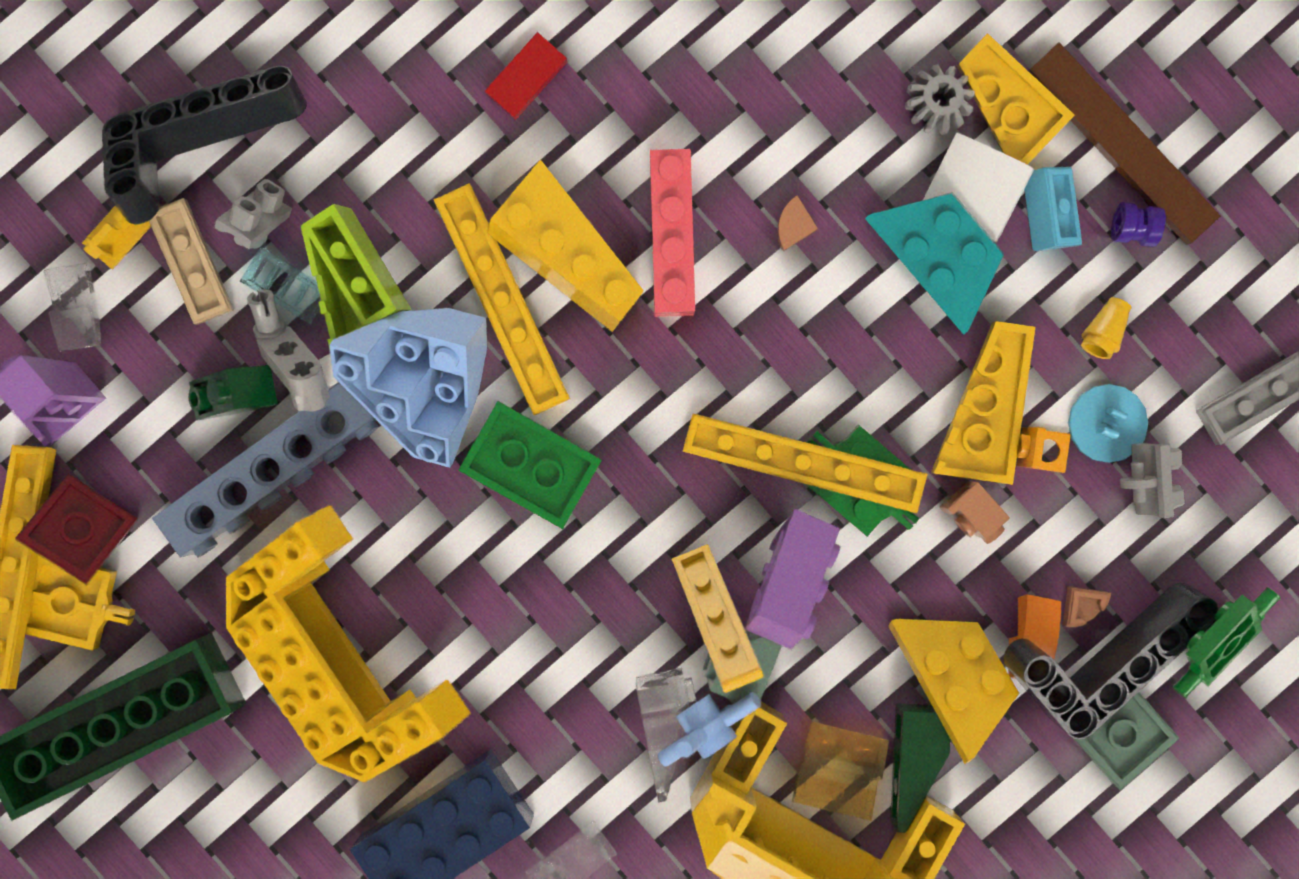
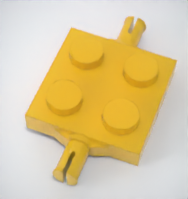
M39 556L26 635L93 651L100 646L103 629L108 620L130 626L134 620V617L131 616L135 615V610L112 605V592L117 571L101 567L86 586Z

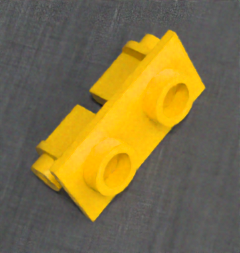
M114 206L82 242L85 245L83 249L91 257L101 259L113 270L151 228L150 222L147 221L137 225L130 224L125 220L117 207Z

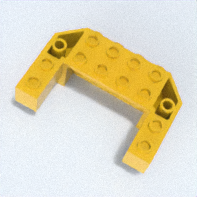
M328 505L296 522L226 577V629L318 764L365 783L443 738L469 716L471 712L448 679L417 698L409 689L390 701L312 585L315 580L330 570L324 561L354 540L332 506Z
M761 702V706L731 725L737 737L714 753L690 796L691 811L707 869L721 879H934L965 825L954 810L926 795L906 833L896 832L880 860L753 788V783L787 725L781 712Z

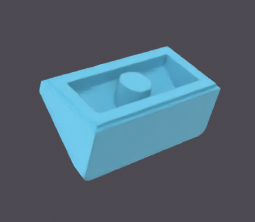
M1043 167L1034 170L1024 189L1033 250L1044 251L1082 245L1072 167Z

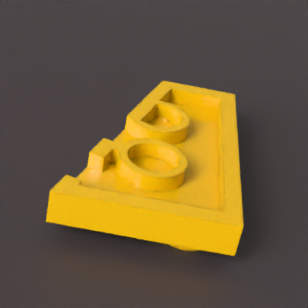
M988 33L957 65L962 76L968 75L969 80L966 84L969 89L975 91L973 98L1002 153L1027 165L1075 116Z

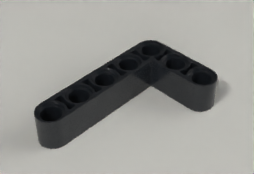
M273 66L119 113L107 120L102 129L104 189L125 220L130 224H143L151 220L159 211L157 161L299 117L305 111L307 102L291 70L286 66Z
M1176 583L1160 595L1070 678L1053 658L1028 639L1022 638L1012 642L1005 650L1004 663L1007 669L1054 723L1073 739H1085L1092 735L1187 649L1188 643L1199 631L1203 630L1205 632L1216 621L1215 616L1218 612V606L1213 599L1190 585Z

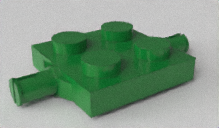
M857 425L845 440L835 445L821 435L818 430L812 434L825 448L910 469L860 425ZM811 437L806 442L820 446ZM807 485L867 537L882 520L893 516L907 530H910L913 525L902 516L903 514L915 524L919 520V517L910 511Z
M1266 587L1254 602L1241 595L1234 603L1231 601L1225 603L1215 616L1216 622L1207 632L1199 631L1188 643L1187 649L1189 651L1186 653L1190 666L1184 676L1172 686L1173 689L1187 699V696L1201 682L1209 687L1262 631L1261 622L1265 618V614L1280 601V596L1272 589Z

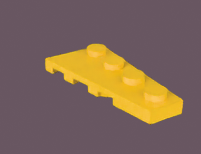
M999 321L992 322L931 473L1013 485L1036 327Z

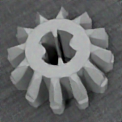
M939 64L933 65L929 74L925 71H920L915 77L917 83L910 84L906 90L912 99L905 103V109L910 111L917 110L911 122L912 124H917L921 119L926 122L924 125L925 133H930L935 125L941 135L949 131L950 125L958 129L964 124L963 116H969L973 111V107L967 101L975 96V91L963 89V86L969 80L968 75L961 76L957 80L954 77L956 73L955 66H950L945 74H943ZM936 93L941 94L939 99L942 97L946 99L947 103L943 107L939 106L940 100L936 103L934 102L932 97Z

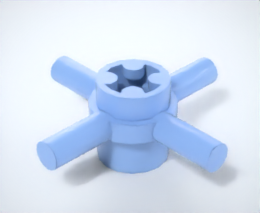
M751 692L734 704L726 705L721 710L710 694L703 697L676 716L686 735L658 753L660 763L667 767L681 757H689L696 751L699 752L702 759L717 752L737 737L731 725L761 706L759 697Z

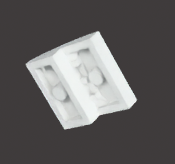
M956 132L923 200L953 192L994 242L997 243L1034 168Z

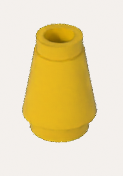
M1109 298L1107 304L1104 305L1082 333L1083 342L1081 347L1087 353L1101 359H1110L1113 353L1119 352L1129 313L1132 309L1131 305L1120 298Z

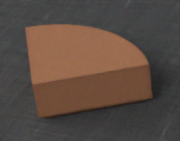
M798 196L794 197L786 205L779 219L778 241L783 252L818 230Z
M1068 586L1062 625L1066 627H1079L1087 624L1101 611L1105 610L1111 593Z

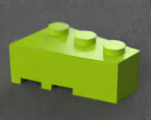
M332 204L301 225L312 276L316 277L321 301H318L321 314L325 315L330 339H327L328 345L336 338L399 311L412 310L351 208Z

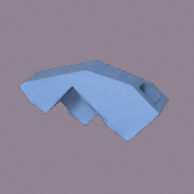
M451 308L399 311L334 339L329 344L333 377L412 457L450 468L456 457L479 394L487 351L486 318Z

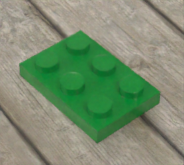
M497 401L460 466L459 471L563 529L602 459Z

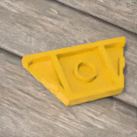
M914 619L892 620L888 626L961 759L964 764L969 763L974 759L1019 695V691L978 622Z

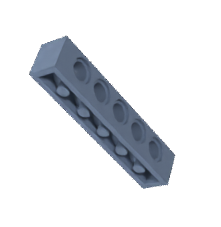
M337 383L328 390L330 398L326 401L325 407L314 412H297L162 510L152 520L180 558L192 554L199 558L218 545L215 538L226 530L229 534H232L249 523L250 519L247 515L260 507L264 511L277 503L282 498L279 492L292 483L294 487H297L310 479L315 474L312 468L324 460L326 464H329L347 451L343 445L355 437L360 441L379 428L376 423L377 420L340 383ZM338 411L344 417L345 426L340 433L335 434L330 430L328 421L330 416ZM303 435H306L312 442V450L307 457L301 456L296 447L297 441ZM270 459H274L280 468L279 475L275 480L269 479L265 474V465ZM238 482L243 484L247 490V497L242 504L233 497V488ZM205 506H208L214 513V522L210 527L206 526L201 519V512Z

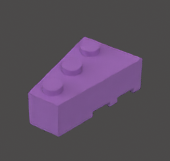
M797 509L793 510L771 541L769 549L774 552L770 563L766 562L761 575L765 577L761 588L756 592L745 630L791 650L802 638L808 639L817 620V616L812 614L815 602L820 603L829 584V580L824 579L827 567L832 568L840 551V545L835 544L840 528Z

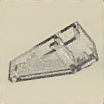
M682 668L636 676L635 681L658 803L667 800L677 761L667 767L663 766L658 759V753L685 736V731L676 719V716L689 708V702L696 701L692 677L684 678Z

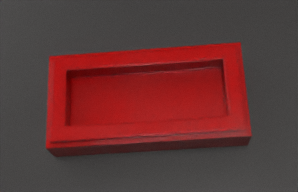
M537 32L488 86L485 93L516 121L566 65L568 60Z

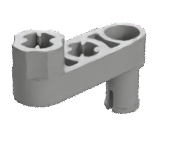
M266 289L257 290L260 302H257L256 295L252 292L247 297V302L255 321L253 331L261 357L289 390L293 405L298 411L314 412L325 407L330 395L320 361L292 328L287 327L284 320L279 318L273 292Z

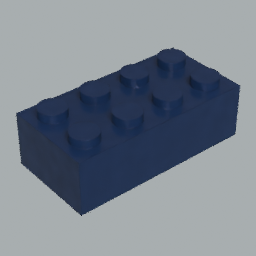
M490 749L361 834L350 848V851L368 879H454L530 829L534 813Z

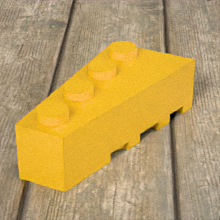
M541 159L490 219L487 234L612 332L644 292Z

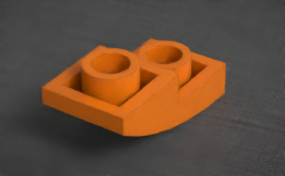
M1029 594L1018 597V636L1009 638V645L1018 639H1028L1051 658L1055 659L1060 631L1061 601ZM1008 670V674H1009L1010 678L1016 679V678L1012 675V673Z

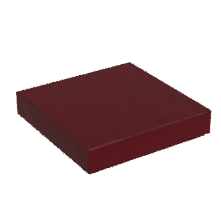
M68 473L15 539L87 586L136 524L138 518Z

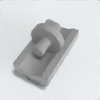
M264 179L257 184L256 189L248 196H241L234 201L232 208L216 219L214 228L220 232H228L234 235L236 244L243 245L247 249H256L266 242L270 232L290 217L292 208L282 202L285 194L284 189L272 181Z
M1131 444L1132 477L1121 478L1120 487L1133 489L1136 515H1153L1159 518L1174 517V509L1185 504L1184 490L1180 485L1172 484L1171 470L1179 469L1182 465V451L1179 448H1170V445Z

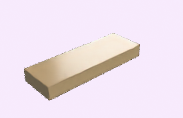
M182 198L159 207V211L149 222L194 325L234 311L187 200Z

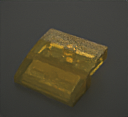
M811 722L797 773L792 803L872 821L878 781L883 779L889 740Z

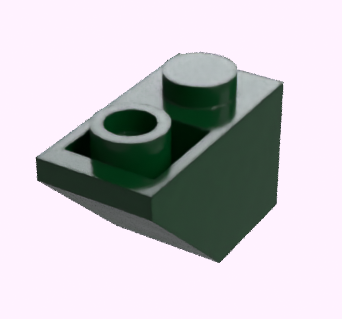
M269 365L225 369L189 382L188 400L190 407L195 412L196 421L259 410L278 404L272 370Z

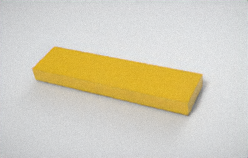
M703 545L672 558L724 692L727 693L763 678L764 675L709 545Z

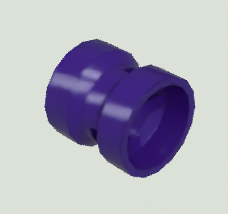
M1121 202L1116 208L1112 220V240L1119 243H1128L1133 240L1138 241L1141 246L1156 247L1165 229V210L1153 206L1139 209L1136 204Z

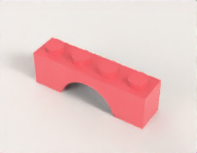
M691 149L650 150L654 317L694 316L695 281Z

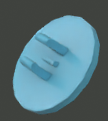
M1106 384L1092 387L1078 397L1071 408L1068 426L1071 439L1081 453L1092 460L1110 463L1125 460L1131 456V444L1143 443L1146 438L1148 419L1146 408L1137 395L1125 387Z

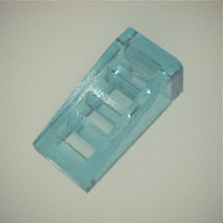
M261 246L240 279V282L256 292L263 289L272 291L276 304L311 324L320 310L318 301H321L317 281ZM268 261L274 267L264 283L257 280V277ZM283 270L288 273V276L278 292L270 287L280 271ZM296 278L302 284L290 301L284 296ZM309 287L316 290V293L304 310L298 305Z

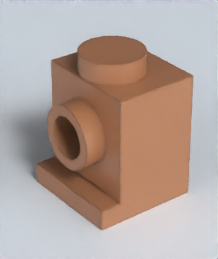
M974 481L966 482L940 506L944 513L957 514L958 517L954 519V522L968 537L971 538L975 534L976 537L982 538L986 544L993 542L1004 532L1005 528L1002 525L1010 519L978 482Z

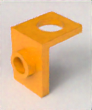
M1022 427L1017 453V466L1065 473L1071 435L1046 431V428ZM1045 439L1053 440L1059 449L1058 456L1051 462L1042 461Z

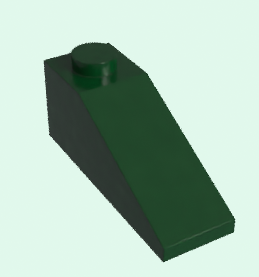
M896 703L890 821L897 832L906 833L950 754V742L952 741L932 705Z

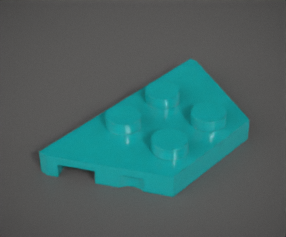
M953 192L869 214L865 219L963 335L968 332L1004 256V252Z

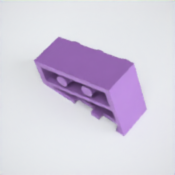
M20 355L11 357L0 365V398L44 447H51L106 399L76 362Z

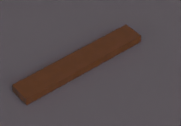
M1060 42L1028 70L1075 115L1071 119L1072 123L1150 206L1160 207L1165 210V223L1186 245L1193 243L1221 217Z

